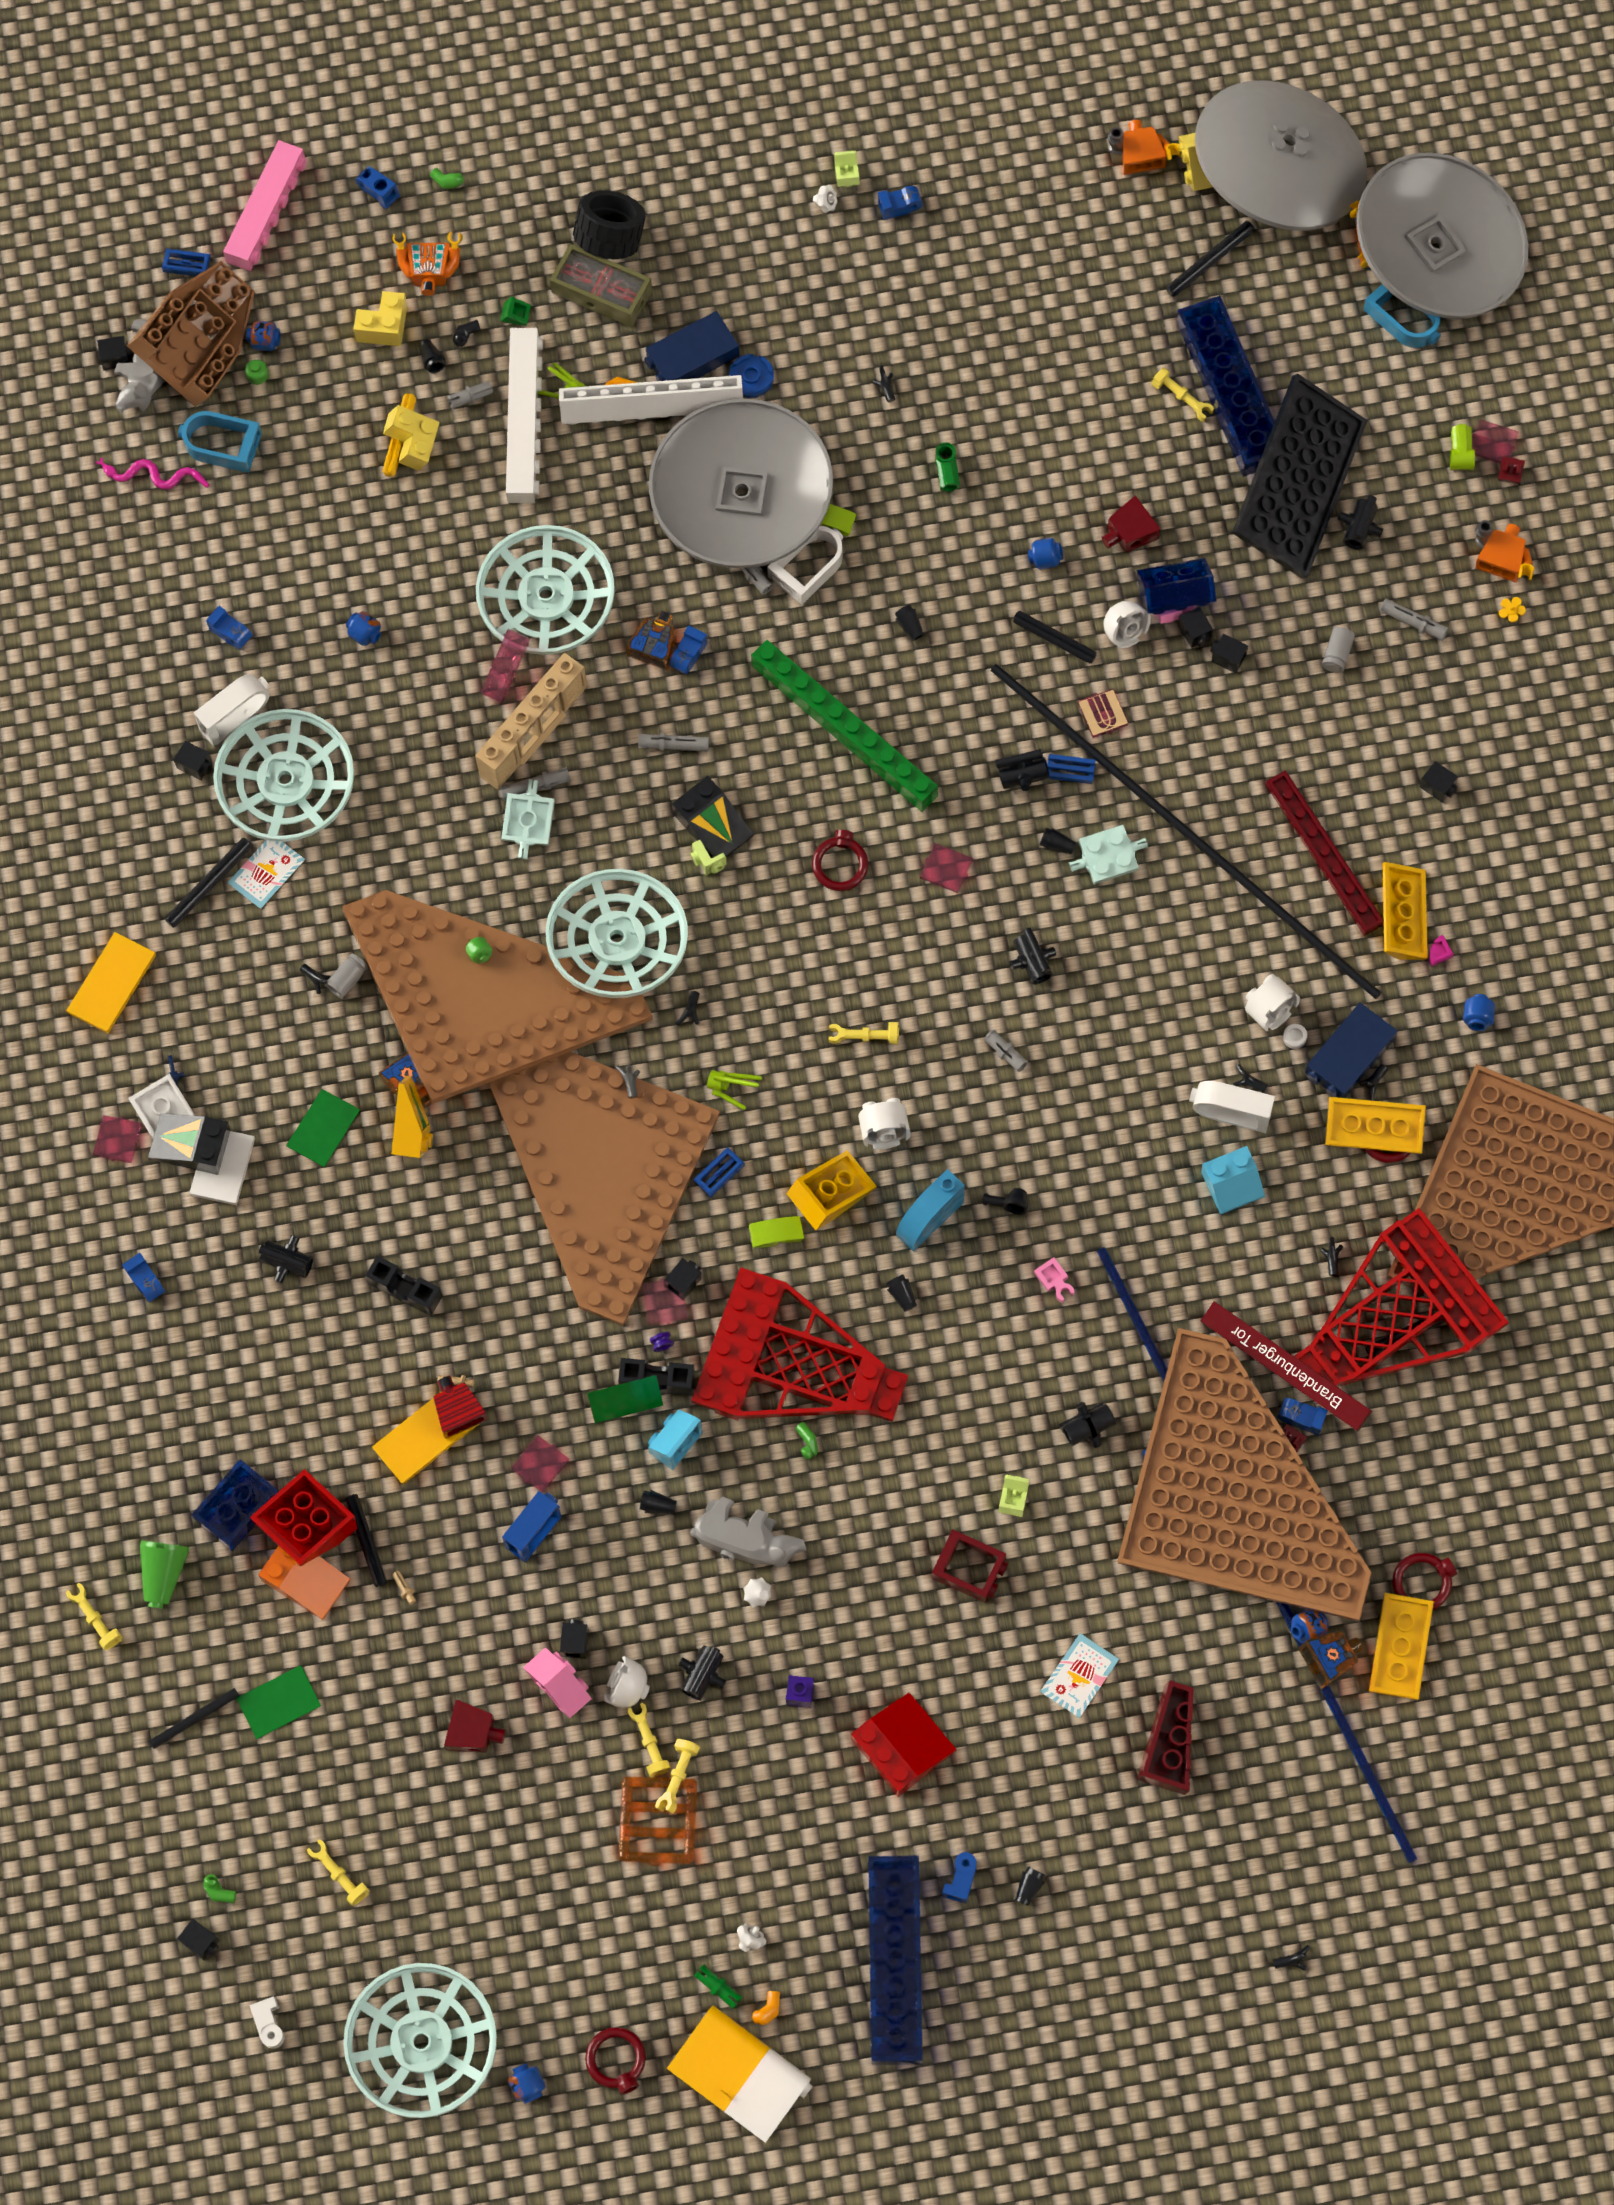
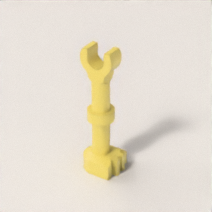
M1163 367L1153 377L1151 381L1152 386L1159 389L1164 384L1176 394L1178 400L1185 401L1197 413V418L1201 422H1205L1207 417L1202 411L1205 410L1212 414L1214 407L1209 403L1199 402L1188 393L1189 390L1185 386L1181 387L1169 377L1170 371Z
M889 1022L888 1030H870L869 1027H863V1030H851L841 1028L837 1024L829 1025L830 1031L838 1032L837 1036L829 1037V1043L837 1044L846 1039H863V1042H869V1039L888 1040L891 1045H898L899 1043L898 1022Z
M77 1584L80 1593L76 1596H73L69 1590L66 1591L70 1601L78 1603L87 1616L86 1621L88 1624L93 1625L100 1635L101 1640L99 1644L103 1650H109L122 1641L123 1637L117 1628L110 1632L101 1620L102 1616L100 1613L95 1611L86 1599V1590L82 1584Z
M641 1703V1714L635 1715L631 1708H628V1714L633 1721L637 1722L643 1737L642 1744L644 1748H647L653 1762L646 1768L650 1778H655L669 1772L671 1766L668 1760H662L656 1745L658 1743L655 1735H652L646 1720L647 1708L644 1703Z
M677 1739L675 1743V1750L681 1753L676 1769H673L670 1776L672 1779L667 1791L656 1802V1808L661 1812L664 1811L665 1806L666 1810L671 1814L676 1811V1793L681 1781H684L686 1778L685 1771L691 1756H697L700 1749L693 1742Z
M319 1839L317 1842L321 1846L320 1852L314 1853L308 1848V1854L311 1858L322 1862L331 1873L330 1877L335 1882L338 1881L348 1893L347 1901L352 1906L357 1905L369 1895V1889L363 1882L355 1886L345 1875L346 1871L344 1868L338 1867L327 1854V1846Z

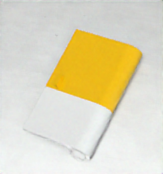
M714 2005L711 2006L667 2067L670 2072L765 2143L798 2097L805 2098L813 2087L809 2084L811 2081L809 2076Z

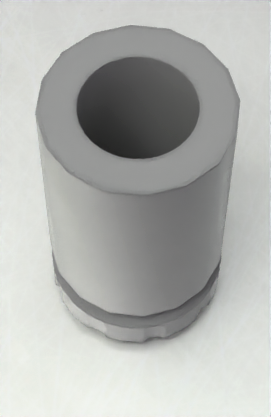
M1343 627L1333 628L1322 661L1324 669L1334 673L1344 672L1355 638L1354 632Z
M351 953L348 959L327 980L325 985L333 994L343 999L364 973L367 972L369 967L359 956Z

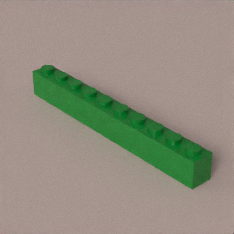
M766 640L751 654V662L754 669L917 809L923 812L938 797L937 784L770 641Z

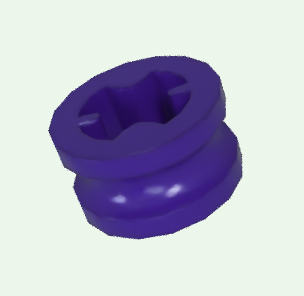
M662 1332L650 1338V1343L654 1344V1352L664 1351L674 1345L673 1340L669 1339L671 1337L670 1332Z

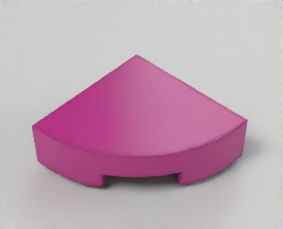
M1443 935L1439 936L1431 946L1429 952L1431 967L1453 958L1454 954Z

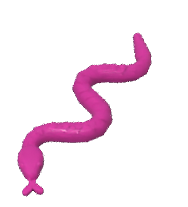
M100 458V461H96V464L102 465L106 476L118 482H126L140 469L147 468L154 485L162 490L172 489L185 475H192L203 486L209 487L203 476L195 469L189 467L181 468L168 481H163L160 478L157 466L151 460L141 459L135 461L122 475L117 474L113 466L104 464L103 458Z

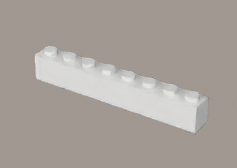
M510 328L506 497L508 503H535V495L540 493V483L536 481V474H540V460H536V453L541 452L540 439H537V432H541V418L537 419V412L542 410L541 398H538V391H542V377H538V371L543 369L542 357H539V350H543V337H539L537 328Z
M741 375L559 388L561 423L571 425L586 422L598 423L613 420H643L655 417L687 416L709 404L730 399H743Z

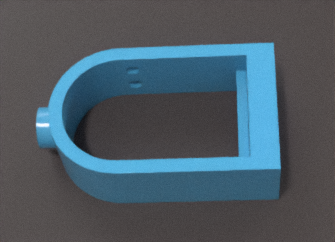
M1383 284L1365 299L1364 311L1401 344L1411 348H1421L1428 344L1433 345L1439 340L1441 336L1438 333L1440 317L1425 313L1431 319L1433 327L1423 333H1412L1382 309L1381 306L1393 296Z
M201 411L191 415L184 424L180 425L178 430V437L183 438L186 450L193 459L246 473L250 471L262 435L258 422L210 411ZM208 425L245 433L238 457L198 448L190 443L191 435L198 428Z

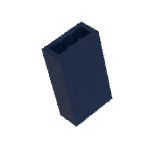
M715 311L646 347V357L644 360L650 370L654 369L657 374L655 376L657 381L696 379L738 358L740 351L735 338L719 313Z
M1359 1002L1307 1064L1305 1070L1307 1078L1312 1083H1319L1326 1088V1092L1331 1097L1346 1098L1396 1039L1398 1030Z

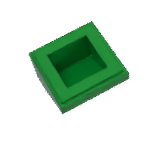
M511 296L504 302L500 321L526 326L531 304Z

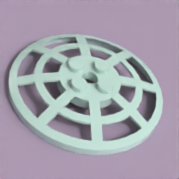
M552 525L525 528L500 541L483 561L476 583V600L480 615L494 636L516 650L538 655L558 654L569 651L592 638L607 620L613 606L615 594L611 566L600 548L585 535L575 530ZM543 536V550L529 552L518 559L508 550L512 545L522 540ZM552 536L570 539L584 546L587 550L579 559L566 552L552 550ZM501 556L508 563L509 567L502 575L498 589L484 587L490 568L495 560ZM593 556L596 557L605 572L607 588L594 589L591 575L585 567ZM543 558V567L528 572L522 566L533 559ZM552 558L564 560L572 566L564 573L559 569L552 568ZM516 572L522 578L518 591L506 590L508 580ZM578 572L582 574L587 590H573L571 579ZM543 590H550L552 596L545 599L540 596V593ZM484 597L498 598L501 613L507 621L499 628L492 624L487 614ZM607 597V604L603 615L596 626L591 629L583 621L590 613L594 599ZM505 599L519 600L523 610L512 617L507 609ZM573 600H587L584 610L578 618L569 611ZM528 617L541 621L540 632L527 629L520 624ZM563 617L570 624L563 629L550 632V621ZM512 629H516L526 636L540 638L539 649L516 644L504 635ZM574 629H577L584 635L579 640L568 645L549 648V638L563 636Z
M295 709L267 711L243 722L224 741L214 766V787L219 804L226 816L244 832L269 841L286 842L299 840L323 830L342 812L353 788V759L342 735L323 718ZM291 720L290 733L275 734L261 739L254 729L261 724L271 721ZM301 721L321 728L333 739L322 748L312 739L299 735ZM247 734L253 746L243 756L239 767L226 765L225 761L232 747L242 736ZM288 741L287 751L272 754L267 748L270 744ZM298 743L310 747L316 754L306 760L296 753ZM338 747L342 750L347 764V781H334V770L329 755ZM259 752L264 761L260 765L258 772L247 770L246 768L250 760ZM323 760L327 771V780H315L312 768ZM222 773L236 777L237 791L242 802L231 808L228 806L223 793ZM287 774L292 777L289 783L282 784L279 782V778L282 775ZM244 779L257 781L260 792L248 798L244 790ZM312 789L325 790L321 799L314 807L305 799ZM332 790H345L338 808L330 817L323 821L317 812L326 804ZM264 800L276 805L273 817L262 813L254 806ZM298 804L304 812L295 817L283 818L285 807ZM248 810L258 819L271 823L268 834L249 828L236 815ZM309 818L316 826L298 834L278 836L281 825L295 824Z
M606 869L593 872L571 883L553 903L546 923V945L555 968L575 987L587 993L607 998H628L641 995L664 983L681 963L688 941L686 916L679 900L671 890L647 874L626 869ZM607 880H626L639 883V886L634 896L621 893L605 895L601 882ZM592 885L596 898L584 904L575 915L563 908L564 904L575 893ZM648 888L655 890L665 898L675 913L661 918L655 908L643 900ZM608 902L630 903L627 912L611 911ZM599 906L602 915L596 918L593 923L582 919L588 911ZM639 907L652 917L653 923L645 926L642 925L635 917ZM557 916L570 923L567 933L568 948L555 950L553 930ZM679 922L681 941L678 954L676 956L664 953L667 941L665 928ZM577 927L589 933V944L575 947L574 936ZM659 931L658 949L654 950L645 947V936ZM614 934L623 936V940L620 942H614L610 938ZM593 953L600 960L595 970L587 966L579 955ZM640 955L652 959L644 968L635 972L632 961ZM572 957L578 967L590 975L585 985L570 976L558 959ZM659 961L672 964L662 977L642 987L638 978L650 972ZM608 965H622L626 975L610 976L605 975L604 972ZM599 980L613 983L629 981L633 990L610 992L598 990L594 987Z
M430 1963L403 1965L377 1977L355 2000L349 2012L344 2030L345 2060L357 2087L378 2107L392 2114L407 2118L439 2116L467 2102L485 2082L496 2054L497 2032L495 2020L483 1994L462 1974L448 1967ZM411 1973H435L447 1976L453 1980L446 1993L431 1988L415 1989ZM401 1976L405 1991L388 2000L380 2010L366 2002L382 1985ZM461 1985L467 1988L477 1999L484 2011L485 2020L472 2023L466 2010L454 1999ZM417 1997H433L440 1999L441 2002L434 2013L423 2011L419 2008ZM407 1999L409 2014L403 2016L399 2021L387 2015L395 2005ZM450 2006L460 2015L464 2026L449 2029L443 2017ZM360 2011L374 2019L368 2036V2050L353 2053V2031ZM380 2024H383L392 2030L391 2045L376 2048L378 2029ZM489 2029V2052L482 2072L469 2065L474 2052V2034ZM419 2035H425L429 2040L428 2045L423 2049L416 2048L414 2044L416 2037ZM467 2036V2049L462 2061L450 2054L452 2040ZM392 2055L395 2057L401 2067L394 2078H391L386 2073L379 2058ZM371 2060L377 2074L388 2084L380 2098L364 2083L357 2070L356 2063ZM444 2063L456 2069V2072L449 2079L436 2085L434 2070L441 2067ZM410 2071L423 2073L426 2088H412L402 2085ZM463 2074L476 2081L459 2099L441 2107L438 2093L456 2083ZM397 2091L412 2096L428 2095L431 2110H406L389 2104Z

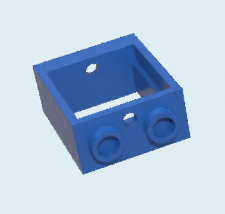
M538 1491L502 1536L506 1549L525 1563L562 1517L559 1509L560 1506L557 1504L558 1500L548 1492L544 1495Z

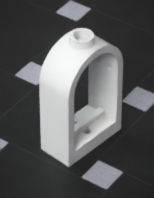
M820 526L803 546L790 555L771 563L767 567L768 577L802 605L841 566L843 559L841 540L843 535L835 528L830 529ZM824 540L831 543L837 550L836 555L805 586L784 569L810 542Z
M253 674L241 676L194 712L200 732L214 747L227 738L243 722L254 717L265 706L270 695L267 690L270 688L268 682L262 676L259 679Z
M1203 1081L1199 1083L1197 1089L1192 1088L1189 1102H1193V1110L1201 1116L1266 1133L1275 1096L1221 1082Z

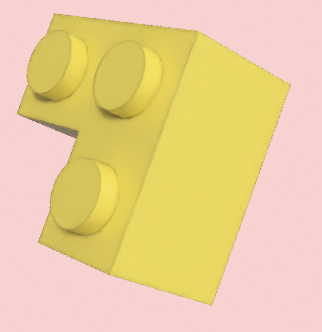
M1195 133L1178 136L1181 154L1178 157H1181L1183 163H1186L1187 171L1184 172L1186 185H1189L1193 191L1213 187L1199 163L1195 147Z
M382 291L379 311L357 309L353 328L356 342L401 346L407 313L405 293Z
M397 405L388 414L383 434L404 442L398 463L417 471L422 469L429 462L440 422Z

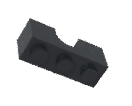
M376 1256L365 1275L369 1285L429 1316H432L443 1297L440 1287L420 1277L416 1280L406 1275L397 1265L379 1256Z
M621 1358L618 1378L619 1385L656 1375L660 1393L693 1396L694 1364L669 1362V1366L660 1367L649 1365L645 1360Z

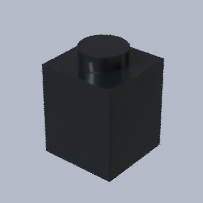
M124 336L97 340L103 371L115 369L117 363H130L129 357H133V352L127 347L128 344Z
M1200 606L1179 616L1178 626L1191 648L1197 645L1199 647L1204 646L1212 639L1213 628Z
M1223 634L1220 640L1216 639L1210 649V652L1213 653L1211 662L1237 674L1247 656L1248 645Z
M187 741L183 743L173 759L177 769L199 780L204 775H207L213 766L209 752Z
M1435 761L1422 777L1420 788L1443 803L1447 797L1452 798L1458 789L1456 785L1458 776Z
M682 1258L664 1279V1287L684 1301L701 1280L702 1272H700V1267L693 1261L689 1260L687 1262Z
M571 1619L569 1623H562L561 1657L586 1659L589 1628L587 1624H583L584 1621Z
M194 1919L189 1922L177 1938L203 1961L206 1957L210 1958L214 1955L219 1947L217 1943L220 1941Z

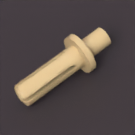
M439 1375L438 1380L446 1377V1375ZM462 1375L461 1378L451 1376L455 1386L461 1383H465L468 1387L474 1386V1380L466 1379L465 1375Z
M400 1571L394 1572L392 1576L402 1592L401 1598L407 1599L410 1605L416 1602L413 1596L414 1589L408 1587Z

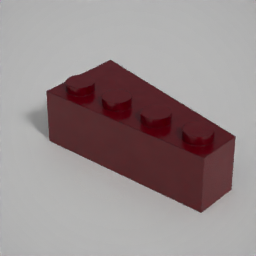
M1171 1680L1164 1685L1137 1780L1182 1795H1186L1190 1791L1191 1721L1193 1716L1194 1688Z

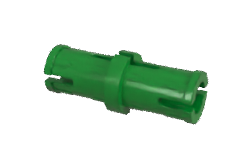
M703 1964L699 1969L707 1977H704L697 1971L694 1978H697L708 1987L713 1996L717 1995L733 2010L737 2004L730 1997L732 1996L740 2003L743 1996L726 1984L727 1981L723 1977L720 1979Z

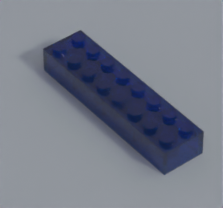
M1221 296L1178 309L1177 326L1209 400L1214 407L1215 414L1243 477L1256 472L1275 420Z
M868 1856L872 2065H923L919 1856Z

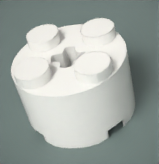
M1270 974L1258 989L1253 988L1246 995L1248 1002L1245 1011L1266 1031H1268V1028L1274 1030L1292 1015L1289 1010L1292 1006L1297 1008L1300 997L1280 977Z
M891 1098L886 1102L880 1103L867 1102L862 1105L863 1110L859 1113L858 1118L865 1146L868 1147V1144H871L873 1149H888L900 1145L901 1139L905 1138L907 1141L910 1138L911 1132L906 1108L901 1104L899 1098Z

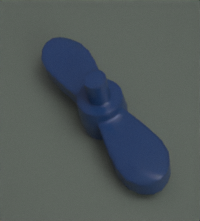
M172 1055L168 1056V1064L171 1072L168 1074L171 1075L178 1087L177 1081H179V1078L184 1077V1072L177 1073L175 1071Z

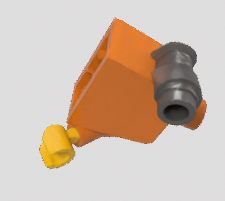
M1138 119L1128 123L1130 131L1123 132L1120 127H1113L1107 136L1110 143V151L1113 154L1122 155L1123 175L1165 168L1166 155L1168 160H1171L1173 155L1181 156L1179 144L1170 143L1161 134L1156 133L1153 127L1143 128L1141 120Z
M1481 521L1475 529L1477 535L1476 543L1482 548L1475 568L1516 583L1522 575H1526L1529 577V580H1532L1534 572L1533 562L1529 549L1525 547L1526 540L1518 537L1520 527L1515 524H1508L1505 532L1500 530L1493 531L1490 521Z

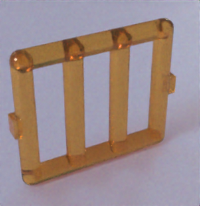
M658 1774L651 1778H623L618 1852L620 1861L650 1862L651 1866H661V1863L691 1864L693 1862L697 1781L695 1779H685L681 1781L679 1786L680 1789H687L686 1803H676L677 1808L674 1813L686 1814L685 1828L630 1827L631 1812L670 1813L666 1810V1806L663 1812L658 1810L656 1802H631L632 1787L668 1788L672 1778H665V1775ZM629 1837L685 1839L684 1854L629 1852Z

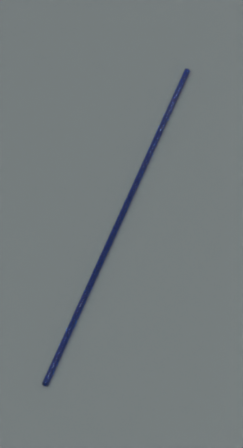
M1105 1247L1097 1250V1253L1164 1383L1167 1367ZM1276 1602L1291 1632V1622L1294 1616L1287 1604ZM1294 1638L1301 1652L1305 1648H1309V1645L1302 1644ZM1316 1681L1408 1863L1416 1861L1417 1857L1329 1684L1319 1685Z

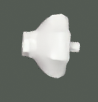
M831 185L821 186L818 194L813 197V202L825 213L834 211L838 203L837 192Z
M762 1577L750 1579L748 1585L744 1587V1600L752 1608L765 1606L766 1602L771 1598V1585L766 1583Z
M746 1923L738 1927L737 1933L740 1939L739 1947L741 1950L747 1952L750 1949H759L766 1945L764 1933L759 1931L760 1928L758 1926H751Z

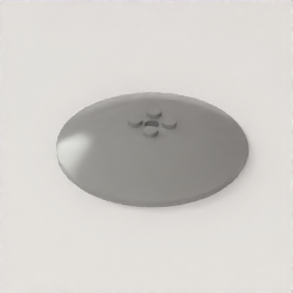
M1257 80L1238 83L1216 94L1207 103L1197 122L1195 130L1196 153L1207 179L1229 204L1261 223L1281 229L1297 231L1325 228L1345 218L1353 210V208H1350V205L1360 200L1365 189L1367 163L1364 150L1355 132L1333 107L1301 88L1274 81ZM1285 140L1291 142L1293 146L1287 145Z
M1440 153L1410 154L1382 167L1373 176L1362 193L1357 211V234L1363 255L1379 281L1393 295L1409 306L1421 312L1442 318H1472L1486 314L1499 307L1519 286L1528 261V239L1524 222L1515 203L1503 187L1477 166L1463 159ZM1431 241H1436L1440 248H1434L1431 245Z
M756 399L719 401L687 415L662 440L653 458L649 475V494L652 509L660 527L668 538L690 556L705 563L726 568L763 566L776 562L795 552L820 527L829 509L833 492L831 461L822 440L815 430L792 411L777 404ZM739 488H746L748 493L745 496H739L736 494V491Z

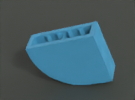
M947 1169L909 1208L897 1227L896 1236L914 1252L964 1204L965 1185Z

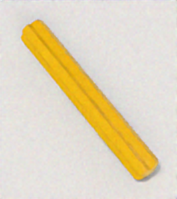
M405 393L401 406L413 411L417 400L415 395ZM391 438L382 470L384 475L394 477L396 474L404 443L394 438Z

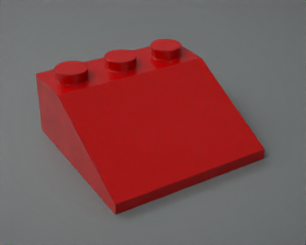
M305 1469L250 1516V1519L299 1566L338 1546L357 1529L355 1516Z
M910 1692L871 1717L851 1733L853 1743L898 1797L957 1751Z

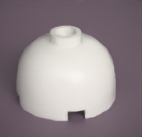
M1121 601L1108 610L1104 619V631L1113 644L1119 648H1128L1140 641L1137 637L1142 632L1144 634L1147 633L1151 624V616L1138 603Z
M623 1656L624 1663L619 1661L609 1678L607 1686L611 1687L610 1694H604V1701L616 1707L629 1708L635 1705L640 1698L643 1700L646 1698L650 1686L646 1685L647 1674L642 1665Z

